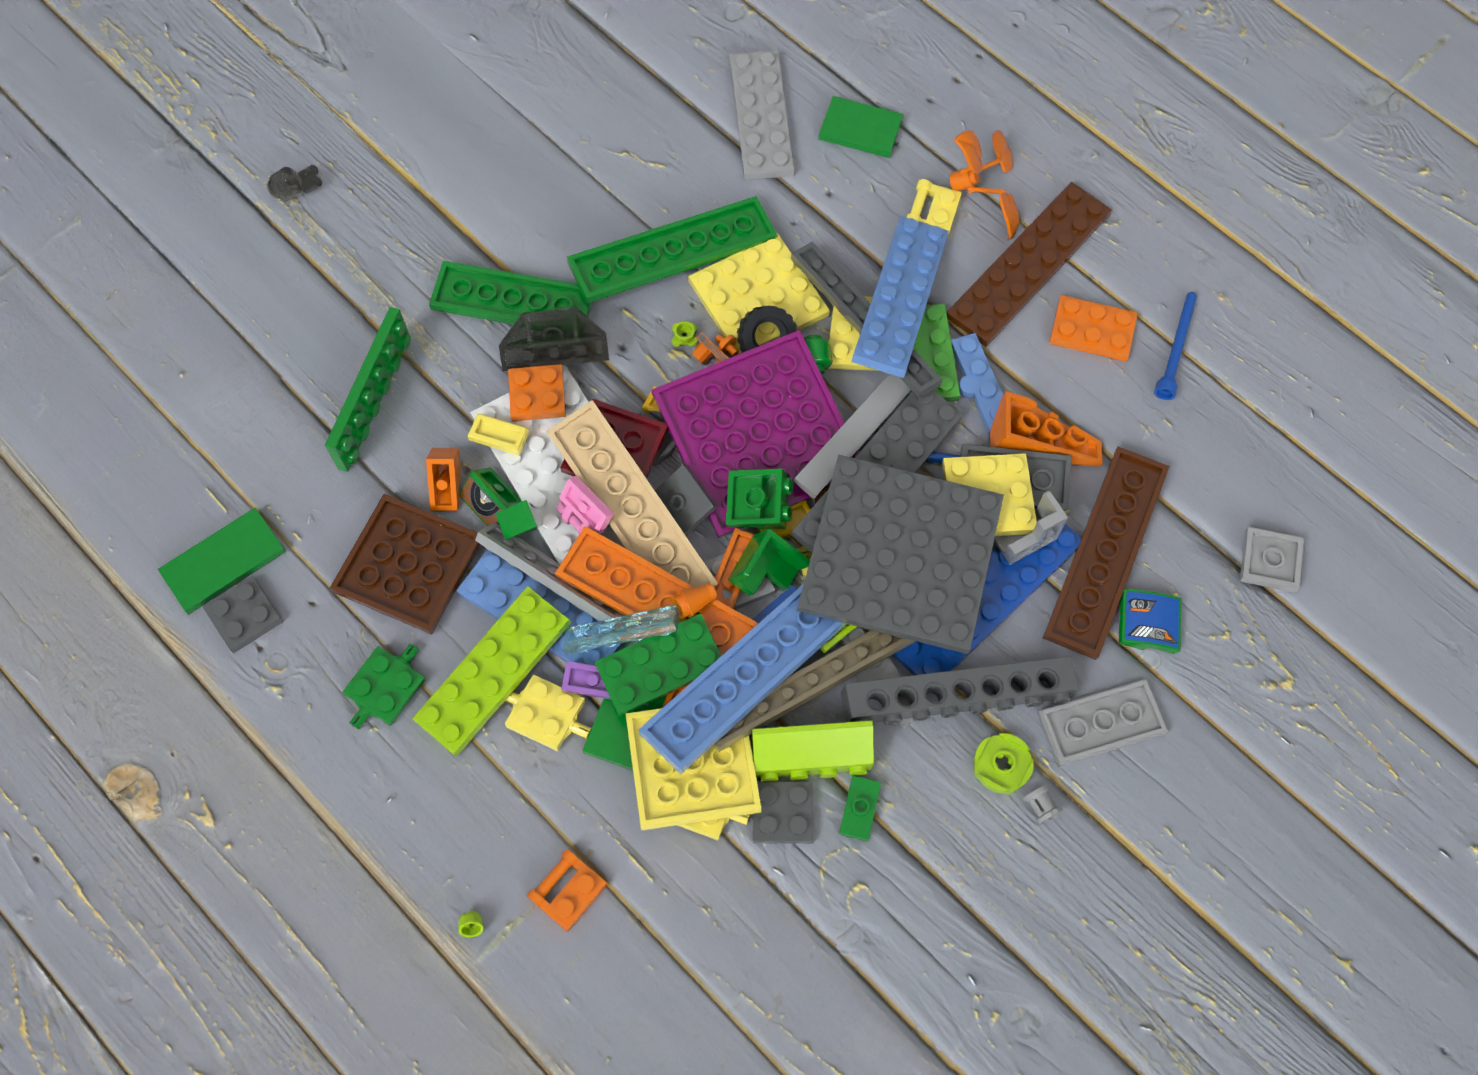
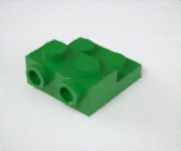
M783 469L729 471L726 525L729 528L786 529V522L792 519L791 506L787 505V495L793 493L792 478H788V474Z

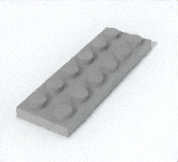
M778 50L730 54L744 180L794 176Z

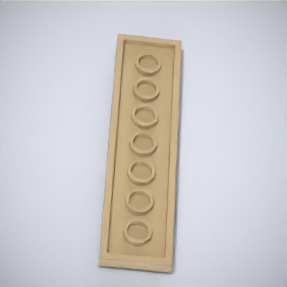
M593 400L546 431L575 475L614 513L609 525L627 550L693 587L702 586L708 582L713 587L719 585Z

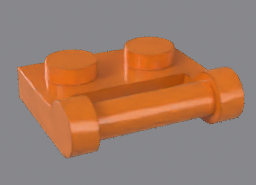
M566 848L560 855L562 859L535 890H530L526 897L565 931L569 932L608 884ZM572 866L577 870L576 874L549 904L544 897Z

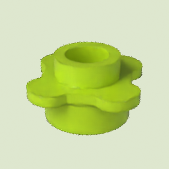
M688 321L675 323L672 326V332L674 333L672 344L675 347H680L681 345L695 346L698 342L695 337L697 325Z

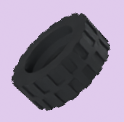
M776 306L755 307L752 311H748L745 317L740 320V326L737 328V342L740 344L741 352H746L759 346L755 339V332L757 327L764 322L775 324L779 329L780 338L797 331V324L793 321V317L787 314L786 310Z

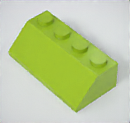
M873 721L752 729V756L756 779H761V782H775L779 780L778 777L790 776L791 780H804L808 778V775L820 774L821 778H833L838 776V773L849 772L850 776L865 775L867 771L872 770L874 764Z

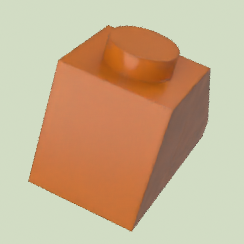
M432 448L426 458L430 511H458L461 483L459 448Z

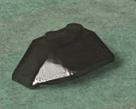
M577 307L523 312L499 344L502 372L513 368L559 364L569 365L609 360L606 332Z

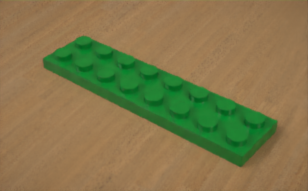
M757 196L567 256V263L588 304L730 257L738 252L765 243L770 239H775L778 235Z

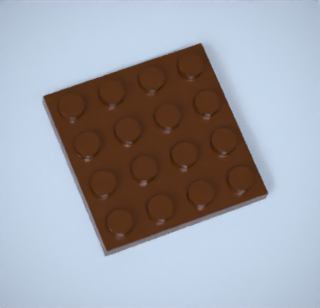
M383 494L329 589L332 593L432 635L481 545L475 541L478 532Z

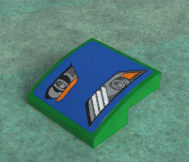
M1124 589L1120 598L1119 644L1140 650L1153 648L1171 654L1180 652L1182 598L1151 591Z

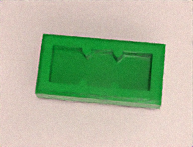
M852 775L839 835L868 842L881 782Z

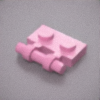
M577 476L568 479L559 497L562 502L556 507V510L562 515L561 519L566 524H571L578 531V536L584 526L599 534L604 533L614 514Z

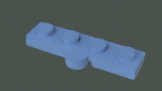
M976 333L951 340L953 354L963 375L959 383V391L964 398H975V405L988 434H990V429L1003 394Z

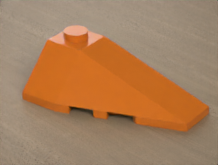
M1008 391L1003 393L990 429V447L1072 456L1071 464L1100 467L1103 464L1102 442L1075 425L1069 427L1058 420L1059 415L1051 411L1048 414L1036 407L1038 403L1031 398Z

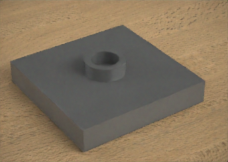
M682 464L655 490L686 536L718 507L687 464Z

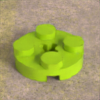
M1008 733L984 739L979 744L973 757V773L975 777L979 779L984 787L1000 794H1012L1022 788L1030 779L1034 769V763L1027 744L1017 736ZM1003 756L1007 757V764L1011 768L999 769L998 764L995 762L996 758L1001 760Z

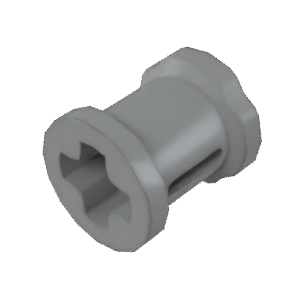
M1046 785L1034 790L1023 798L1025 803H1030L1038 816L1037 822L1039 825L1051 820L1062 812L1060 807L1055 806L1047 793L1048 787Z

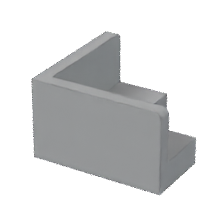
M1050 491L1043 494L1035 511L1037 524L1032 533L1026 535L995 536L994 542L1010 565L1057 540L1068 516Z

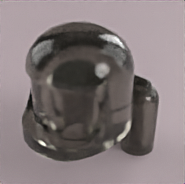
M310 165L298 173L292 168L283 167L269 177L267 188L273 198L286 201L302 191L307 194L311 193L322 185V181L316 176L318 168L315 165Z

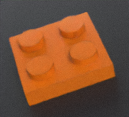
M562 364L508 369L510 417L512 422L566 417Z

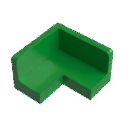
M769 528L752 536L728 581L748 596L756 593L764 577L768 578L782 590L790 587L798 570L809 566L810 560Z

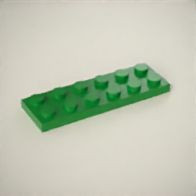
M449 261L442 262L429 302L430 309L581 337H583L592 302L586 303L578 284Z
M389 307L325 443L326 449L340 470L348 472L351 465L357 461L359 447L362 441L366 440L369 435V425L373 417H376L379 413L380 401L383 395H386L390 389V380L393 373L397 372L400 367L403 351L409 348L411 336L400 309Z

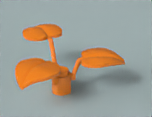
M972 130L964 131L953 141L961 148L969 166L950 173L951 187L956 191L968 189L969 193L999 194L1000 206L1008 229V239H1012L1018 229L1020 220L1018 207L1012 194H1007L1004 189L975 187L980 182L979 173L999 162L1004 173L1012 170L1013 157L1005 136L1001 130L993 133L992 141L997 158L982 165L980 159L982 149L976 133Z

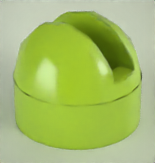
M474 910L461 914L458 921L459 934L467 938L480 935L483 932V919L481 915Z

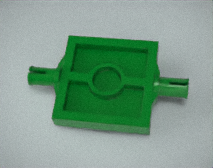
M409 643L399 657L388 653L379 646L376 647L342 691L343 695L355 702L359 708V711L349 722L350 725L359 730L370 716L382 720L391 727L426 680L424 676L413 670L409 664L416 653L419 652L418 648L413 647Z

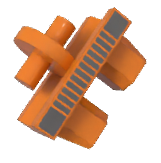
M701 333L696 338L700 343L692 352V355L703 365L713 355L718 359L715 364L729 359L726 355L728 353L733 357L738 354L739 351L734 347L737 338L733 335H728L724 338L721 334H718L715 338L719 343L717 347Z

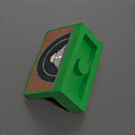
M491 467L472 471L459 492L461 499L486 526L494 522L499 525L495 514L522 502Z

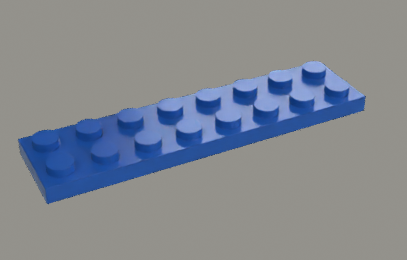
M1064 525L1057 540L1011 565L998 547L991 553L969 654L1076 552L1081 537L1068 525ZM916 641L892 656L912 675L952 671L969 654Z

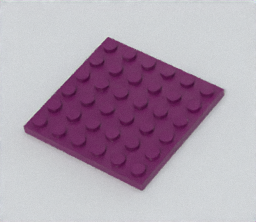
M800 330L652 389L654 400L665 424L668 425V430L683 463L690 467L718 506L708 516L718 538L734 532L735 528H744H729L726 525L729 471L783 469L788 474V478H792L793 481L844 425L843 418ZM858 450L851 458H855L859 454ZM793 481V493L787 495V505L793 506L802 501L812 499Z

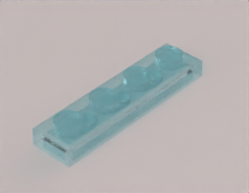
M672 605L570 627L566 630L562 646L566 654L583 653L590 649L604 646L612 647L623 642L640 641L657 635H668L677 631L680 613L677 606Z

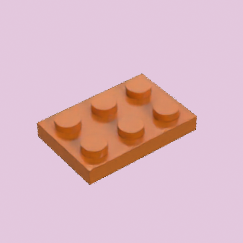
M1060 295L1049 344L1127 362L1138 313Z

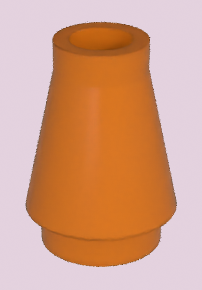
M708 582L702 586L677 592L676 596L672 598V604L682 619L685 617L691 618L711 600L717 598V593L713 585Z

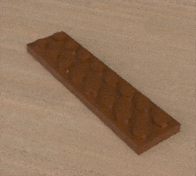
M1070 182L946 312L947 319L969 335L976 333L979 342L987 347L1110 216L1112 209L1073 182Z
M1117 446L1043 639L1094 660L1098 659L1167 475L1168 465Z

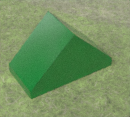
M527 500L495 514L505 540L537 529Z

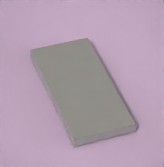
M1147 678L1041 709L1037 712L1058 767L1169 733Z

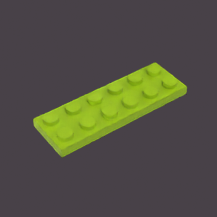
M527 586L412 719L457 757L572 622Z

